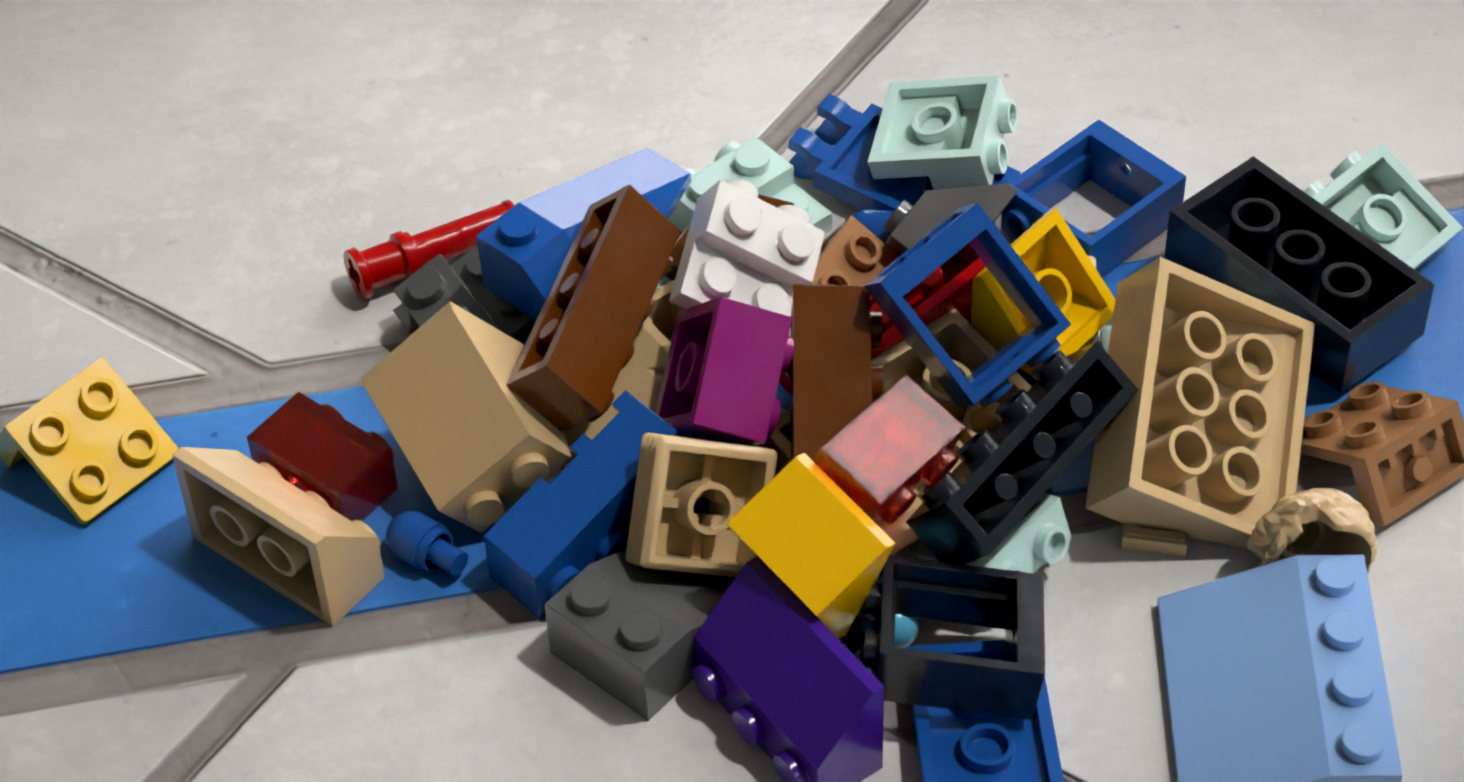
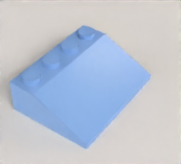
M1364 554L1296 555L1158 597L1157 613L1176 782H1401L1403 775Z

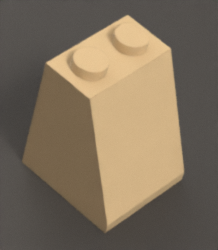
M449 301L361 379L364 388L437 510L483 533L498 521L540 477L546 481L568 463L572 456L563 431L560 432L507 386L525 345Z

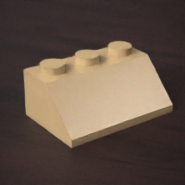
M181 447L172 454L193 538L330 626L334 627L385 578L380 552V540L366 523L360 520L351 521L331 509L328 503L313 491L304 492L284 480L282 475L270 464L265 462L258 464L237 450Z

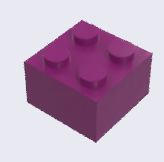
M718 297L679 311L655 413L678 431V436L751 446L766 443L767 436L774 432L780 416V401L775 398L780 374L787 370L794 351V340L789 336L793 317L724 297Z

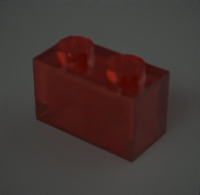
M906 374L820 449L814 463L876 524L881 519H884L891 525L912 505L917 497V494L913 491L919 485L926 481L933 487L947 471L950 472L959 457L953 452V449L966 427Z
M300 392L296 393L247 436L252 460L258 464L261 462L270 464L282 475L284 480L304 492L313 491L328 503L331 509L351 521H363L398 489L393 461L394 453L382 436L372 431H363L345 420L331 405H320Z

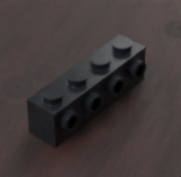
M1098 341L1068 356L1061 350H1058L1041 362L1031 373L1037 382L1027 392L1022 389L1013 394L995 411L994 415L998 418L999 422L990 432L984 429L969 439L956 453L962 462L951 473L945 470L938 474L918 493V497L923 503L905 522L939 561L965 565L989 555L1138 391V388Z

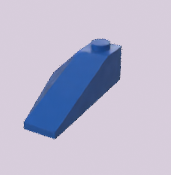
M646 147L518 202L476 236L484 288L536 321L591 204L630 184L669 219L691 183V173Z

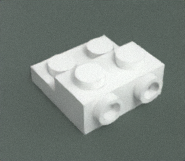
M720 179L697 198L669 302L688 309L715 298L724 297L791 317L793 284L810 285L813 283L825 231L811 225L809 213L800 207L782 205L777 208L759 199L757 187L748 181L741 179L723 181Z

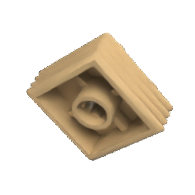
M645 433L642 436L626 549L627 562L649 569L736 577L745 563L756 556L726 523L774 478L777 452L773 449L746 444ZM701 497L709 499L708 511H701L695 514L694 504L696 499Z

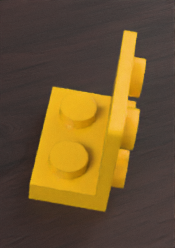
M103 357L8 423L0 434V458L4 463L11 467L25 457L77 521L83 525L88 524L173 460L172 454L179 449Z

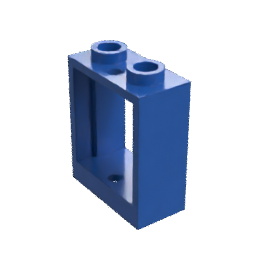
M1097 120L1009 182L1018 191L1002 212L1001 229L1015 241L1047 213L1052 206L1087 181L1092 180L1131 206V208L1091 237L1065 220L1087 256L1096 258V270L1103 277L1168 229L1170 210L1184 201L1187 176L1101 120Z
M978 202L957 209L864 285L956 406H969L979 403L984 408L998 400L1013 386L1008 377L1025 363L1032 368L1050 357L1061 346L1056 337L1071 325ZM969 244L1030 325L966 378L903 296L964 246Z

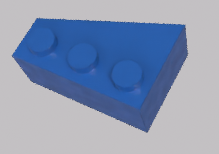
M627 390L612 403L614 409L619 413L593 440L583 433L569 447L576 457L550 484L540 477L484 535L489 577L539 620L546 616L545 603L590 563L627 549L642 436L647 432L678 436V431Z

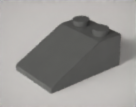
M626 549L590 563L545 603L550 653L649 721L693 679L692 669L695 668L694 636L736 577L643 568L627 562Z

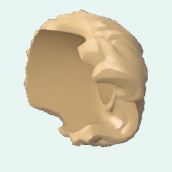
M1312 488L1305 492H1296L1293 495L1284 496L1278 500L1272 509L1256 522V526L1247 540L1246 548L1262 559L1259 567L1296 555L1364 554L1368 574L1371 564L1375 561L1378 546L1376 544L1377 538L1374 533V524L1369 518L1368 511L1360 502L1339 489Z

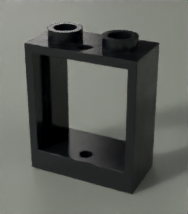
M889 555L880 572L879 580L875 581L862 605V620L873 621V629H864L860 650V662L884 686V701L1033 720L1045 677L1044 575ZM895 614L1005 629V661L894 647Z

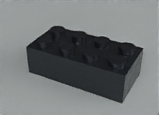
M1254 156L1169 212L1164 259L1315 323L1310 371L1339 393H1343L1424 335L1435 283Z

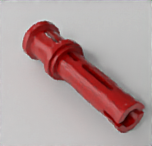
M508 199L496 206L413 236L408 232L398 231L390 234L388 242L360 252L355 247L344 251V264L354 291L360 299L365 300L373 297L375 289L402 279L406 280L438 254H441L445 260L467 253L477 245L476 236L515 205Z

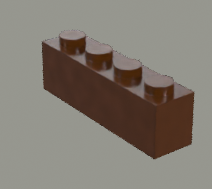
M630 184L589 206L507 383L510 389L560 432L586 420L593 422L609 409L614 400L612 389L620 370L627 365L633 356L634 346L632 343L637 331L653 310L654 302L651 300L660 279L665 276L673 263V257L670 255L681 231Z
M793 284L791 317L793 318L790 327V337L794 340V351L790 362L791 460L805 453L871 519H873V515H884L886 507L885 475H874L873 458L884 457L885 423L884 419H872V403H882L884 374L883 365H871V349L881 350L882 312L870 311V293L864 286Z

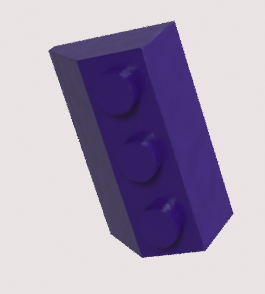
M757 556L746 562L694 636L695 668L692 669V676L697 688L709 702L715 703L718 701L732 716L738 733L748 745L752 747L759 745L773 760L775 770L782 782L863 781L883 768L884 686Z

